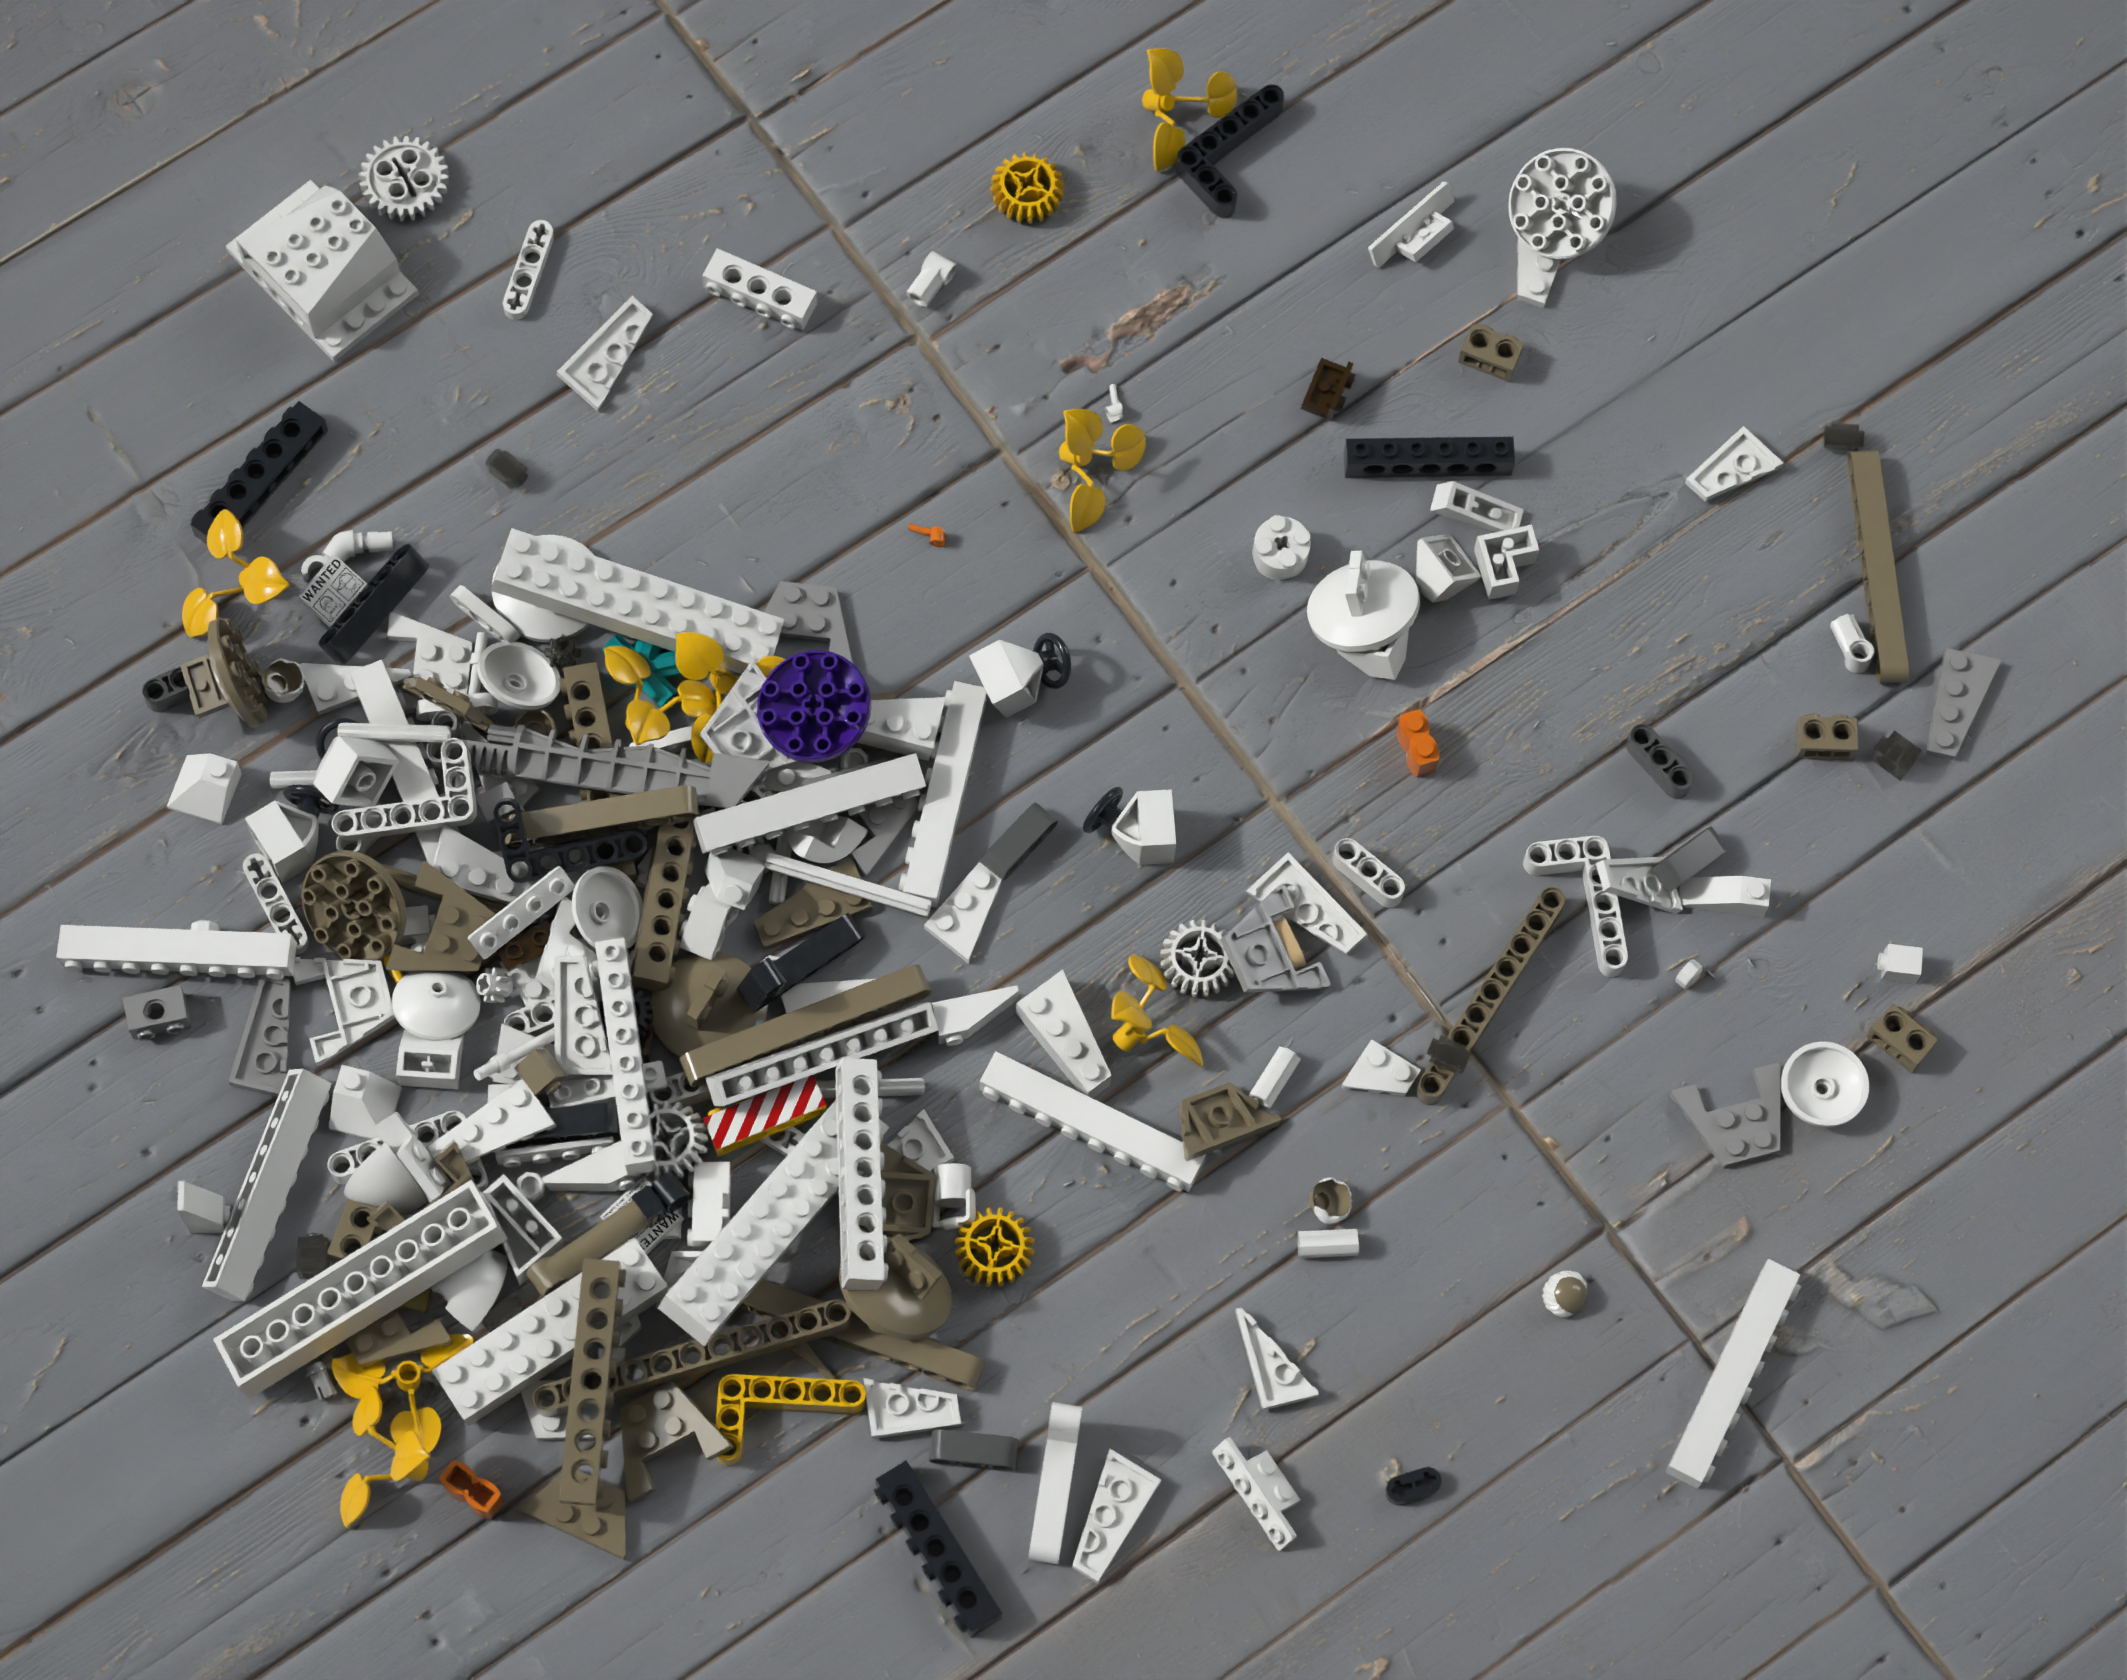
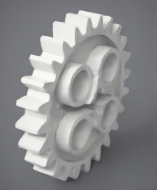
M395 136L393 144L390 145L386 140H383V149L374 146L375 155L366 154L368 163H361L363 172L359 173L360 181H362L359 184L361 191L364 192V200L369 201L371 209L378 207L380 216L388 211L390 220L394 218L395 214H399L400 221H403L405 215L409 214L413 221L415 220V213L419 212L425 217L424 209L428 208L434 211L433 202H443L440 194H447V187L445 185L449 184L448 167L444 165V156H439L437 148L430 150V143L428 141L421 146L419 137H416L413 143H410L408 136L404 137L403 142H399ZM411 159H412V160H416V161H415L414 163H412V164H406V163H405L406 161L411 160ZM393 160L398 161L405 179L409 180L410 188L416 195L415 197L410 195L403 177L399 176L398 168ZM384 171L391 172L389 175L386 176L380 175ZM422 181L428 182L426 185L423 186L417 185L419 182ZM395 193H403L401 197H393Z

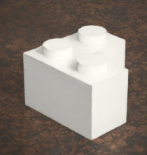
M1532 525L1477 536L1474 552L1488 600L1516 594L1519 578L1515 567L1536 562L1539 547Z
M709 883L706 887L702 886L698 895L694 894L690 899L687 910L691 911L689 919L683 922L679 931V936L682 937L679 947L712 960L716 953L720 952L727 928L737 918L739 908L718 901Z

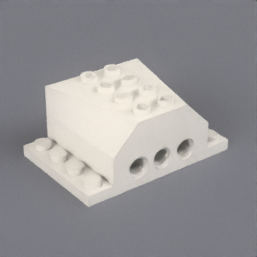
M311 180L226 245L227 252L333 362L419 295L418 289L400 272L397 258L376 227L341 191L326 185L319 189Z

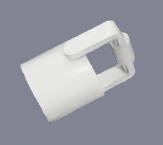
M957 1163L935 1166L933 1173L936 1175L931 1226L938 1229L951 1230L975 1221V1192L971 1189V1167ZM966 1206V1216H956L940 1221V1207L959 1208Z

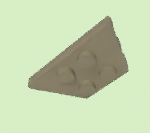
M1230 1082L1182 1100L1179 1105L1184 1158L1186 1161L1275 1128L1279 1126L1282 1119L1276 1113L1271 1116L1258 1107L1260 1103L1251 1096H1246Z
M880 1143V1152L884 1153V1167L881 1170V1180L885 1181L882 1207L886 1208V1222L883 1226V1235L894 1238L900 1233L907 1241L930 1234L936 1175L888 1145Z
M579 1470L576 1472V1478L580 1481H587L591 1478V1476ZM560 1475L520 1506L519 1511L625 1560L626 1493L605 1483L604 1499H598V1506L562 1504L559 1501Z

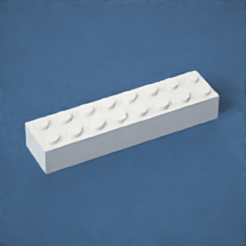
M636 1238L602 1259L620 1261L621 1269H626L625 1287H619L618 1299H623L622 1317H616L615 1329L663 1299L669 1291L667 1284ZM582 1273L432 1370L435 1378L468 1427L573 1358ZM599 1285L594 1291V1296L598 1299H605L610 1295L611 1288L608 1285ZM602 1314L596 1315L591 1321V1326L595 1329H602L607 1325L608 1318Z

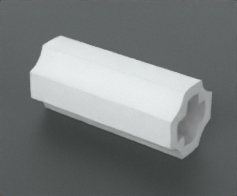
M1279 1046L1249 1096L1257 1100L1260 1106L1271 1109L1300 1063L1301 1058L1292 1050Z
M1357 1229L1298 1231L1299 1258L1358 1256Z

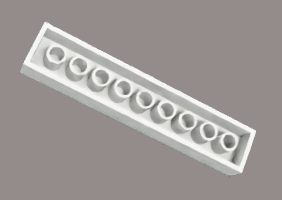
M511 528L491 588L493 592L676 652L677 633L696 632L707 635L716 640L723 649L724 660L719 667L740 674L744 672L752 661L756 663L763 657L774 656L784 622L783 618Z
M836 1100L668 1291L660 1303L658 1309L703 1346L709 1342L839 1190ZM856 1116L860 1122H866L863 1117ZM879 1119V1125L883 1126L884 1137L890 1127ZM856 1143L859 1148L867 1150L863 1144Z
M470 1180L213 1340L237 1386L249 1398H252L508 1238L483 1193Z

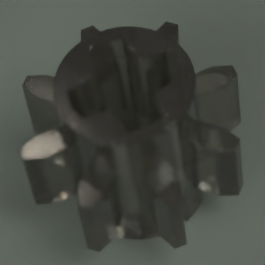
M564 634L557 639L551 638V648L545 649V657L550 658V667L556 666L562 672H564L563 668L576 666L575 658L581 657V649L576 648V639L571 640L565 637Z

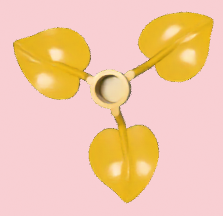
M1153 48L1147 50L1152 89L1144 92L1142 104L1146 110L1155 111L1156 117H1161L1166 121L1160 123L1157 127L1153 143L1154 169L1160 172L1177 162L1178 151L1185 146L1183 130L1175 127L1174 120L1164 113L1172 110L1175 102H1208L1209 115L1215 118H1222L1234 108L1237 100V88L1232 76L1227 72L1220 71L1211 75L1207 82L1206 93L1208 97L1173 96L1170 92L1176 89L1175 83L1179 82L1184 74L1183 61L1180 55L1173 50Z
M1080 408L1063 411L1066 441L1062 443L1059 449L1060 459L1072 464L1071 469L1076 471L1087 482V485L1082 483L1075 488L1070 501V525L1072 532L1076 533L1096 523L1102 516L1105 508L1104 492L1100 488H1093L1094 482L1080 467L1089 464L1093 454L1113 456V467L1117 470L1127 471L1139 463L1146 447L1145 433L1133 424H1124L1112 436V451L1091 449L1095 447L1094 442L1102 435L1103 423L1097 413Z
M226 509L219 512L210 526L207 535V546L215 558L224 559L229 556L231 560L245 567V570L241 571L239 575V583L242 586L212 592L209 595L203 588H196L189 593L183 604L182 621L187 635L191 638L207 634L209 622L218 618V606L213 601L215 597L243 592L250 603L264 604L279 596L290 586L280 573L277 565L270 558L258 557L252 563H247L234 554V552L242 548L244 535L241 524L236 516Z
M696 632L677 633L675 661L679 672L687 679L701 680L710 671L709 679L716 690L718 709L722 703V694L730 692L739 676H733L730 670L719 667L724 660V653L716 640ZM766 656L759 659L756 665L767 678L770 672L786 659L779 656ZM761 689L755 692L757 698ZM711 714L700 715L695 720L691 730L692 747L702 763L711 762L714 756L699 735L713 716Z
M608 646L604 648L605 664L610 675L622 684L633 685L636 683L637 685L634 700L627 706V718L625 719V725L630 730L636 746L662 739L669 733L670 723L663 712L678 702H682V709L687 715L695 718L702 714L713 715L717 710V697L706 685L696 680L681 682L677 689L680 696L673 698L660 709H655L652 703L640 700L643 687L642 680L647 679L651 673L650 667L642 655L623 646Z
M1131 954L1128 958L1130 969L1139 980L1148 984V991L1140 1003L1125 991H1119L1114 996L1111 1019L1125 1022L1112 1035L1115 1044L1123 1051L1129 1052L1139 1041L1145 1044L1152 1038L1166 1035V1040L1175 1050L1193 1061L1201 1069L1203 1067V1060L1200 1048L1195 1039L1183 1028L1171 1024L1168 1028L1164 1027L1145 1035V1032L1152 1028V1022L1150 1017L1144 1012L1143 1007L1155 988L1161 992L1166 990L1167 981L1155 964L1141 956Z
M450 1334L449 1336L453 1344L445 1347L441 1345L429 1348L428 1351L422 1352L421 1361L428 1369L423 1368L422 1365L418 1366L413 1361H404L389 1376L381 1379L386 1371L384 1362L361 1368L353 1353L333 1359L331 1362L332 1370L341 1389L349 1396L361 1400L371 1386L378 1389V1384L385 1385L396 1378L398 1386L402 1390L408 1391L411 1411H402L394 1417L390 1427L391 1437L397 1445L400 1438L407 1431H413L418 1434L423 1447L430 1454L439 1441L441 1421L433 1408L424 1407L417 1410L414 1390L420 1385L421 1373L427 1375L433 1373L432 1370L472 1345L473 1337L465 1334Z
M371 1386L363 1395L355 1409L352 1421L353 1430L356 1435L361 1437L368 1432L371 1436L395 1450V1456L392 1461L391 1474L369 1475L363 1478L362 1474L356 1473L347 1482L340 1503L342 1521L347 1529H350V1526L362 1516L369 1504L370 1486L368 1484L370 1482L382 1480L402 1481L405 1478L421 1482L426 1477L429 1468L428 1459L431 1456L423 1447L417 1433L407 1431L396 1445L375 1431L374 1425L379 1422L382 1414V1400L378 1389L374 1386Z

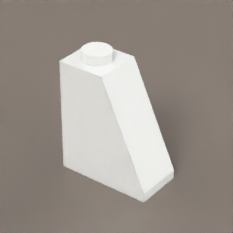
M728 848V852L720 855L711 856V853H709L704 870L718 901L745 910L759 889L766 868L764 865L765 861Z

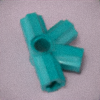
M620 634L613 636L606 643L604 648L608 646L627 647L638 652L647 661L651 673L647 679L642 680V692L659 709L679 695L678 691L666 680L683 676L676 666V652L671 651L659 654L661 647L638 639L634 648Z

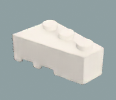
M946 697L871 700L870 719L864 733L857 742L904 755L916 753L917 758L929 761Z
M694 1162V1172L689 1171L688 1187L693 1189V1200H688V1218H692V1229H688L687 1245L693 1246V1251H704L730 1222V1162H701L700 1164Z
M503 1174L482 1193L508 1238L502 1242V1245L517 1281L521 1286L529 1279L526 1272L531 1265L541 1258L551 1257L564 1248L565 1245L563 1238Z

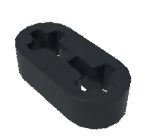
M1424 1467L1395 1476L1387 1483L1385 1489L1386 1497L1394 1505H1404L1430 1497L1439 1490L1442 1482L1441 1475L1434 1468ZM1423 1475H1427L1429 1479H1435L1432 1489H1428L1426 1485L1416 1487V1483L1423 1480ZM1397 1483H1399L1401 1488L1411 1486V1489L1404 1492L1403 1498L1391 1492Z

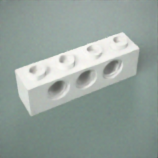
M718 248L702 275L703 287L712 295H722L740 307L747 306L754 309L763 317H773L780 320L788 328L794 329L796 327L803 330L817 305V291ZM733 278H736V279H739V280H740V281L737 282V283H729V282H728L730 279H733ZM756 289H762L765 291L762 294L753 293V291ZM781 300H787L790 302L786 305L778 304V302Z

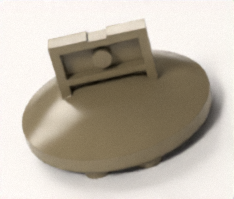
M220 617L210 621L208 626V653L181 663L180 666L185 683L190 691L189 696L195 715L199 719L231 707L250 727L256 728L263 725L265 720L268 719L265 703L269 702V697L262 686L259 687L255 678L261 676L256 660L251 661L243 645L244 637L238 626L234 628L229 618L223 619Z
M351 850L332 852L312 865L304 879L301 898L305 917L314 933L315 939L341 959L377 961L391 953L394 944L398 945L405 931V904L407 901L403 899L402 893L390 873L373 858Z
M717 952L712 960L695 953L679 959L671 965L675 967L672 984H667L664 990L653 991L650 1004L653 1011L652 1025L663 1046L678 1058L689 1051L755 1026L757 1020L766 1022L767 1005L753 1013L736 990L751 968L738 958L725 953Z
M900 1233L894 1238L887 1237V1250L883 1254L884 1263L888 1264V1278L882 1283L878 1291L842 1289L840 1265L839 1283L847 1307L875 1333H883L898 1339L918 1340L935 1333L949 1316L952 1307V1294L944 1273L930 1256L918 1247L910 1244ZM859 1253L864 1260L871 1261L868 1255Z

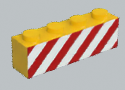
M810 1075L781 1087L762 1092L761 1095L754 1098L750 1096L736 1101L735 1105L729 1108H715L707 1113L708 1116L704 1117L703 1120L717 1157L821 1116L825 1113L827 1107L814 1075Z

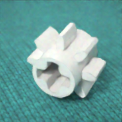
M496 967L493 969L485 968V973L478 977L476 988L479 994L485 995L484 1002L503 1003L504 998L511 994L513 981L511 977L505 976L506 969Z

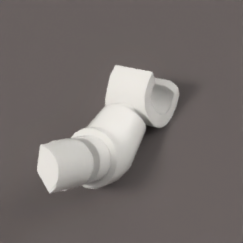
M348 530L334 535L322 552L323 556H310L304 561L301 569L304 582L310 580L309 575L312 570L322 568L333 555H336L342 562H345L348 558L355 557L357 553H364V550L369 549V553L393 551L392 531L367 532L368 535L362 536V532L353 533V530Z

